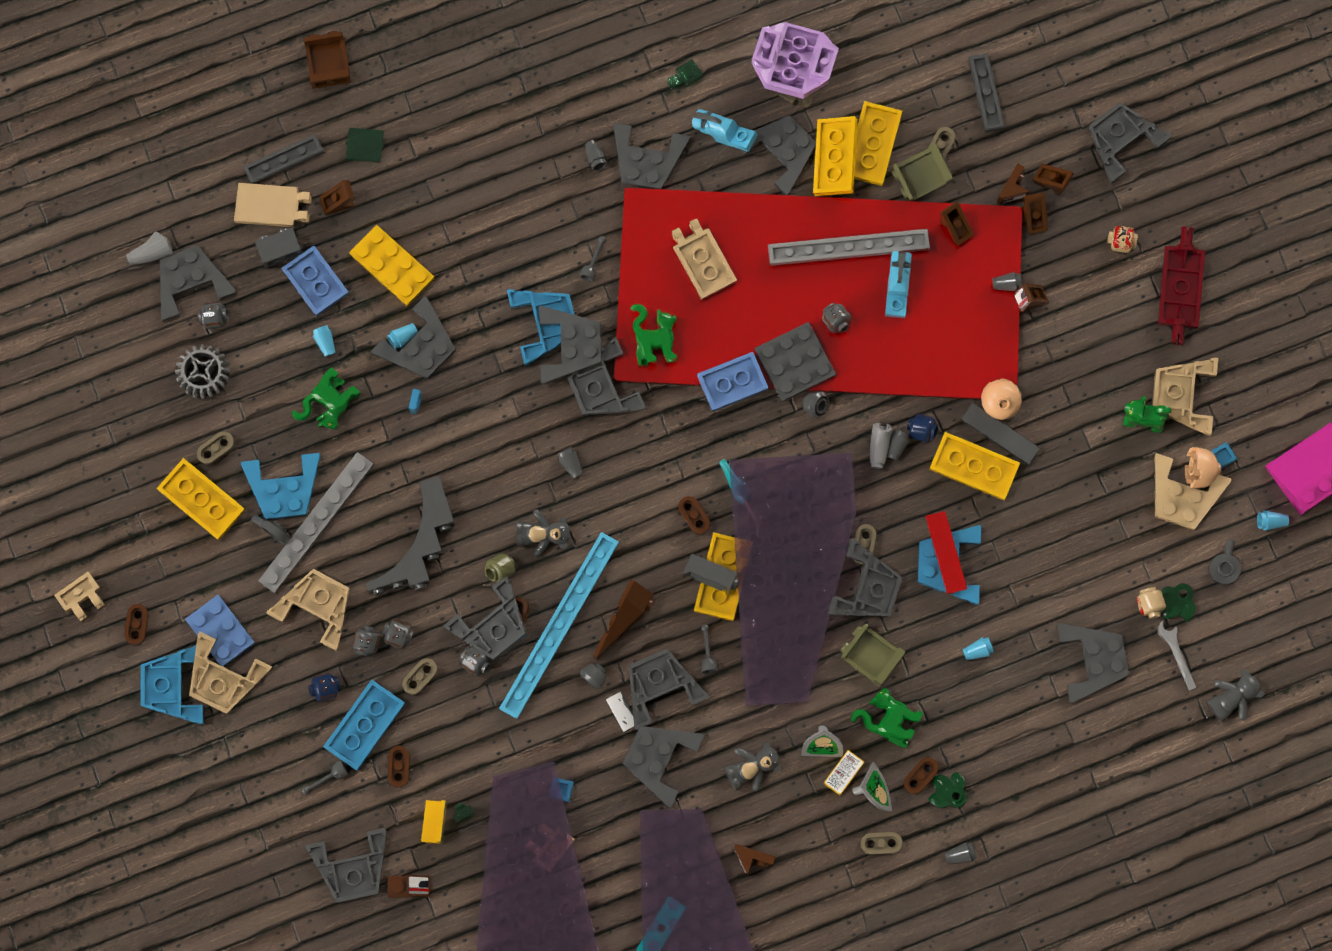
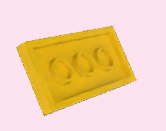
M864 101L857 125L854 179L883 186L902 110Z
M855 116L817 119L813 194L815 196L854 192L858 120Z
M378 225L349 252L351 257L407 307L435 279L426 268Z
M945 432L929 470L1005 501L1020 462Z
M184 458L156 488L218 541L245 511V508Z
M713 532L706 560L737 572L736 578L739 581L735 591L731 590L729 595L726 590L722 592L700 583L694 612L734 621L753 542Z

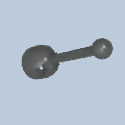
M600 236L598 239L599 244L590 265L584 266L580 271L579 277L585 281L593 282L596 277V269L593 266L602 244L606 242V237Z
M703 624L701 629L704 632L706 659L702 661L701 670L705 674L715 673L718 671V665L710 657L709 625Z
M340 760L332 766L330 774L308 787H302L301 792L306 795L311 789L333 776L341 779L349 775V772Z

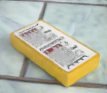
M847 750L823 784L840 796L862 767L864 761Z

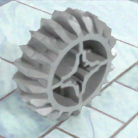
M203 344L200 345V350L193 346V352L191 353L186 349L187 356L180 355V359L183 362L176 363L177 367L181 368L175 370L176 375H180L176 378L177 382L181 383L180 388H186L185 392L188 395L193 392L194 398H197L199 393L202 399L205 398L206 393L213 397L212 391L214 390L219 394L220 390L218 387H226L222 381H229V377L225 375L230 373V369L226 368L229 362L224 360L226 356L220 354L218 348L213 351L211 345L206 350ZM203 357H207V358H211L212 360H211V361L208 360V361H206V362H200L198 359H199V358H203ZM193 363L194 370L190 373L191 376L187 378L188 368ZM198 365L201 367V369L204 368L208 378L204 374L202 375L200 373ZM218 365V374L213 380L211 374ZM199 381H206L208 384L198 386L194 385L193 383H198Z

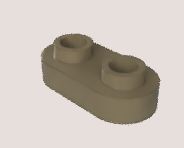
M948 127L938 129L930 144L936 143L944 159H946L954 143V131ZM941 137H947L948 141H942Z
M219 432L202 444L197 450L199 461L204 465H211L230 452L235 444L232 435L228 432ZM222 441H228L226 446H221ZM207 452L211 453L210 458H205Z
M861 525L856 531L855 539L866 550H870L873 555L876 530L871 525ZM863 533H868V534H869V538H868V539H864V538L862 537V534H863ZM853 560L858 565H864L861 562Z
M428 658L422 659L403 679L402 685L405 692L409 695L419 694L436 676L438 671L436 663ZM427 666L431 668L429 673L424 672V668ZM416 682L417 687L410 688V683Z
M895 832L869 833L862 838L860 846L862 851L868 855L894 854L901 849L902 838ZM889 840L895 841L894 847L888 845ZM873 841L875 846L869 848L867 842Z

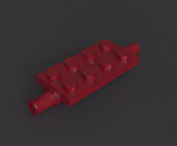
M1188 226L1181 227V239L1178 246L1164 247L1157 324L1173 327L1171 344L1173 345L1176 342L1177 345L1184 344L1185 328L1198 329L1205 250L1194 248L1192 244L1194 228L1189 227L1187 230Z

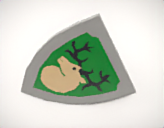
M819 726L818 732L804 742L801 756L843 757V745L839 738L828 731L826 726Z
M873 762L861 785L853 788L854 795L864 793L875 807L891 812L892 805L887 784L879 768Z

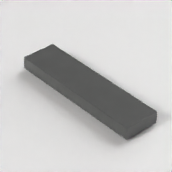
M988 53L970 56L968 61L984 131L986 133L1002 130L1005 128Z
M316 134L252 162L243 168L250 183L257 184L323 154L324 151Z
M974 403L971 404L961 419L962 422L1026 465L1030 464L1040 449L999 420L992 418Z

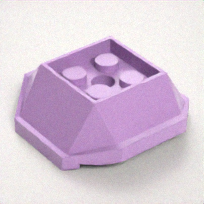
M784 22L771 27H762L753 54L752 65L765 89L804 99L829 83L839 48L823 32Z

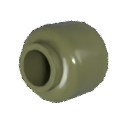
M499 553L487 560L484 569L485 575L490 581L495 583L503 580L506 576L510 578L515 573V562L510 556Z

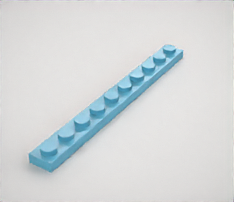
M602 532L600 533L499 710L515 719L519 718L617 548L619 541Z

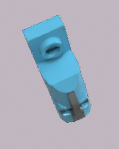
M698 109L695 118L693 117L692 126L695 129L711 135L716 142L748 152L758 136L755 131L738 126L736 121L702 109Z
M892 252L885 316L905 318L911 253Z

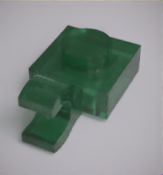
M693 59L676 68L675 72L677 74L668 78L669 82L667 84L671 90L682 83L688 87L701 79L703 73Z
M462 802L454 805L455 813L452 816L457 824L475 815L471 805L466 807Z

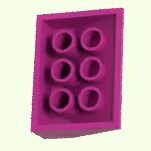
M1331 422L1265 466L1300 516L1332 495Z

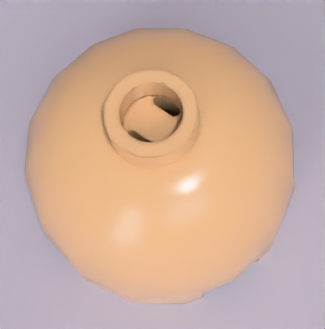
M1007 379L989 382L981 395L982 406L985 412L998 420H1005L1015 416L1022 403L1021 392L1017 385Z
M1198 447L1190 448L1187 456H1190L1189 465H1185L1186 483L1191 484L1190 488H1205L1211 485L1217 475L1220 474L1221 465L1211 451Z

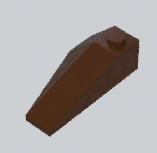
M630 579L618 603V612L612 615L608 625L609 629L604 632L593 657L596 660L617 642L644 615L646 610L650 611L654 604V600H652L653 593Z

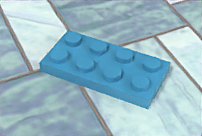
M371 679L323 747L358 771L406 703Z

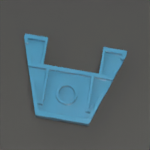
M508 289L507 294L511 309L532 305L540 342L520 347L525 366L561 345V325H540L539 306L574 315L570 294L536 293Z
M320 453L301 455L303 476L262 480L259 460L241 462L243 471L266 520L307 516L318 463L321 458Z
M981 525L951 532L958 558L959 544H981ZM931 538L919 541L918 583L946 593ZM966 585L967 590L950 594L956 598L978 605L980 585Z
M196 645L169 656L141 664V707L194 723L204 724L203 705H182V664L194 663Z

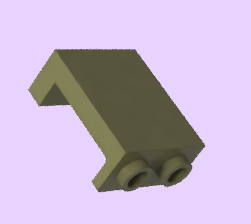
M936 143L928 146V149L893 165L895 169L892 171L893 176L897 182L901 181L903 185L901 192L905 199L909 198L910 201H916L955 181Z
M865 623L863 627L859 625L852 634L855 637L852 642L849 643L847 641L840 650L843 653L841 659L874 684L881 687L902 659L905 651L900 647L896 648Z

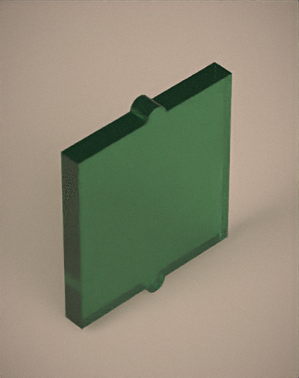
M349 128L348 141L345 143L347 146L346 160L381 163L382 149H384V131Z

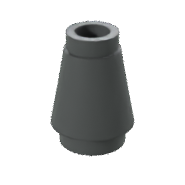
M595 140L588 141L585 147L589 167L593 171H600L607 166L608 159Z
M1012 272L992 278L994 290L1017 291L1022 286L1021 273Z
M895 429L894 433L891 434L887 457L898 461L910 442L908 440L910 435Z
M572 447L558 454V461L572 478L583 473L576 450L573 451Z
M965 842L945 852L948 864L972 862L973 859H977L972 842L968 844Z

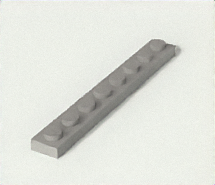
M927 229L768 244L770 266L892 254L894 251L906 253L930 249Z
M358 452L355 454L258 580L259 583L274 594L277 593L372 469L374 464Z

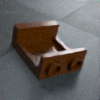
M330 31L325 35L311 34L304 38L312 89L351 83L343 32Z

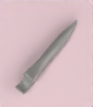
M1162 621L1157 628L1158 634L1171 648L1187 688L1192 690L1196 688V685L1178 645L1177 627L1175 626L1172 631H1167L1164 629V621Z

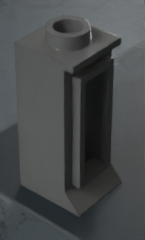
M692 553L682 575V578L690 576L691 579L722 592L726 590L728 595L731 590L735 591L739 581L736 578L737 572Z

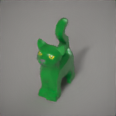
M633 304L630 309L640 313L633 321V330L637 342L636 356L638 367L646 366L649 362L656 363V356L652 352L657 349H662L667 363L676 362L677 356L672 352L674 341L672 328L677 322L676 315L661 312L658 309L657 324L659 329L642 330L641 324L647 318V309L642 304Z
M331 367L322 376L319 384L304 398V411L299 413L293 410L292 416L299 421L306 420L312 412L311 402L316 401L328 409L316 419L319 422L318 427L324 426L325 428L335 430L339 426L338 418L346 411L349 402L352 399L359 398L361 393L357 388L351 386L344 393L340 394L336 388L343 387L345 381L336 378L339 373Z
M1142 396L1140 400H1132L1125 404L1124 411L1126 415L1123 419V426L1133 428L1138 424L1152 427L1151 432L1162 433L1165 420L1172 411L1168 406L1145 405L1146 396Z
M883 688L869 701V704L877 708L886 709V713L880 723L873 724L871 715L863 709L855 710L851 715V721L855 723L859 717H862L866 729L870 732L877 733L887 738L894 745L906 749L909 742L908 739L912 738L915 731L912 729L905 730L901 725L904 720L919 722L923 713L920 711L912 712L904 703L894 700L888 689Z

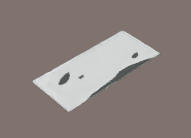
M621 692L606 699L623 732L634 727L633 714Z

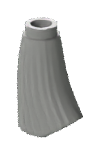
M155 231L148 241L130 251L126 256L130 265H138L173 255V251L168 238Z
M881 423L873 424L870 443V464L873 469H883L892 434V426L889 424L886 426H880Z

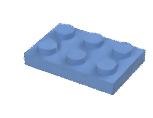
M312 246L281 268L316 317L349 295L348 290L315 246Z
M753 352L697 374L712 412L768 390L767 383Z
M216 595L185 619L197 636L200 631L216 639L210 653L222 667L228 665L256 644L219 595Z

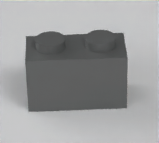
M283 228L277 234L271 236L264 235L258 241H255L265 269L302 254L293 228Z

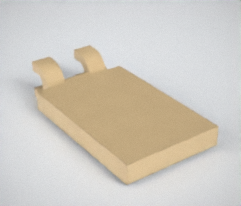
M238 183L234 222L294 228L295 222L309 223L310 215H308V211H298L299 203L311 204L312 196H310V192L298 193V187Z
M696 218L690 221L689 224L694 234L684 238L680 228L672 231L671 235L677 245L673 246V249L699 297L703 300L736 283L737 279L709 228L703 231Z

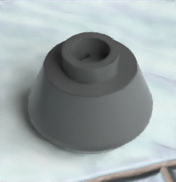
M811 392L804 397V410L811 417L819 418L826 413L829 400L824 392Z
M598 663L596 665L590 664L580 671V676L596 690L603 688L607 677L604 674L606 670Z

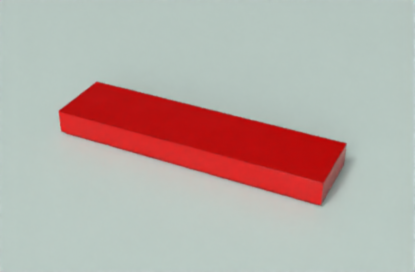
M942 511L926 515V523L946 594L949 595L967 590L946 512Z

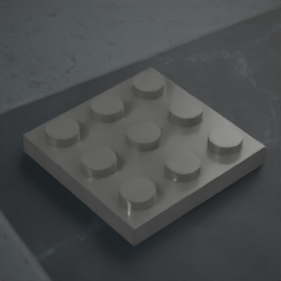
M809 322L755 348V352L781 402L836 376Z

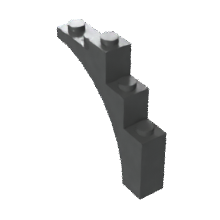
M439 476L420 482L423 496V514L416 539L405 557L393 569L381 577L365 583L369 594H374V596L386 592L385 589L392 587L393 589H399L404 587L407 582L410 588L416 591L425 589L427 584H430L423 560L434 561L439 558V555L443 554L436 531L446 532L452 529L451 526L455 525Z

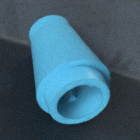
M411 323L390 331L387 339L394 349H401L418 333V330Z
M328 325L313 330L314 335L312 337L324 354V357L336 353L332 330L328 328Z
M1264 510L1257 515V526L1264 531L1289 525V516L1287 514Z
M982 637L962 649L966 660L988 657L991 653H994L989 637Z

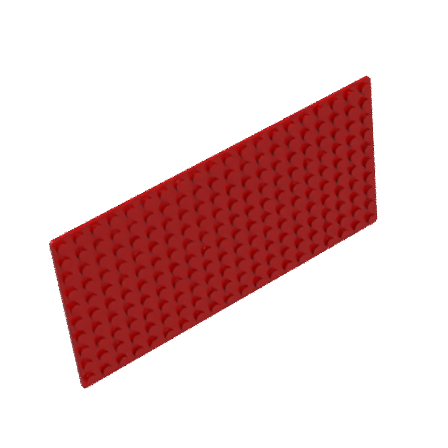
M626 188L624 190L616 338L624 355L615 359L614 379L619 382L700 385L697 378L698 373L753 352L768 389H775L755 352V348L809 322L836 376L807 391L981 399L982 391L989 382L1007 379L1017 385L1020 309L1014 297L1016 291L994 290L992 278L1012 272L1021 273L1022 208L1019 206L959 204L974 236L960 245H956L947 227L940 223V212L953 203ZM696 218L703 231L709 228L737 279L736 283L703 300L699 297L673 249V246L677 245L671 235L672 231L680 228L684 238L694 234L689 224L690 221ZM920 229L928 230L930 249L908 252L912 254L905 318L885 316L892 254L770 266L768 244ZM831 303L842 304L852 316L850 328L844 333H832L822 321L823 310ZM633 304H642L647 309V318L641 324L642 330L659 329L657 324L658 309L661 312L676 315L677 322L672 328L674 337L672 352L677 356L676 362L667 363L662 349H657L652 352L656 356V363L649 362L646 366L638 367L636 356L637 342L633 330V321L640 313L630 309Z

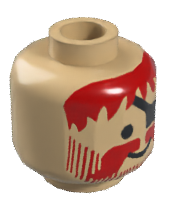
M1116 226L1113 232L1109 231L1107 243L1111 244L1112 251L1130 253L1132 249L1135 250L1138 234H1135L1133 228Z
M1155 587L1141 590L1136 598L1140 614L1149 616V619L1160 617V612L1166 608L1163 593L1160 590H1156Z

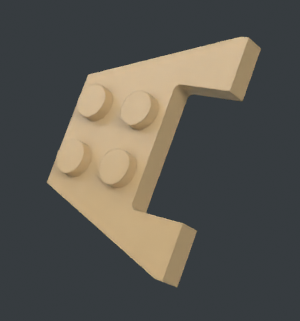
M1218 358L1156 369L1152 406L1163 405L1170 407L1172 411L1169 413L1168 418L1210 436L1212 434L1213 416L1192 413L1195 375L1216 377Z
M1156 453L1154 456L1155 517L1195 530L1232 479L1217 475L1215 481L1209 485L1207 492L1190 488V486L1168 479L1173 459Z
M312 569L289 593L271 607L266 614L283 623L293 605L302 608L330 623L320 643L337 651L350 588Z
M199 631L189 696L227 714L270 671L272 666L255 658L246 677L230 671L207 659L216 639Z

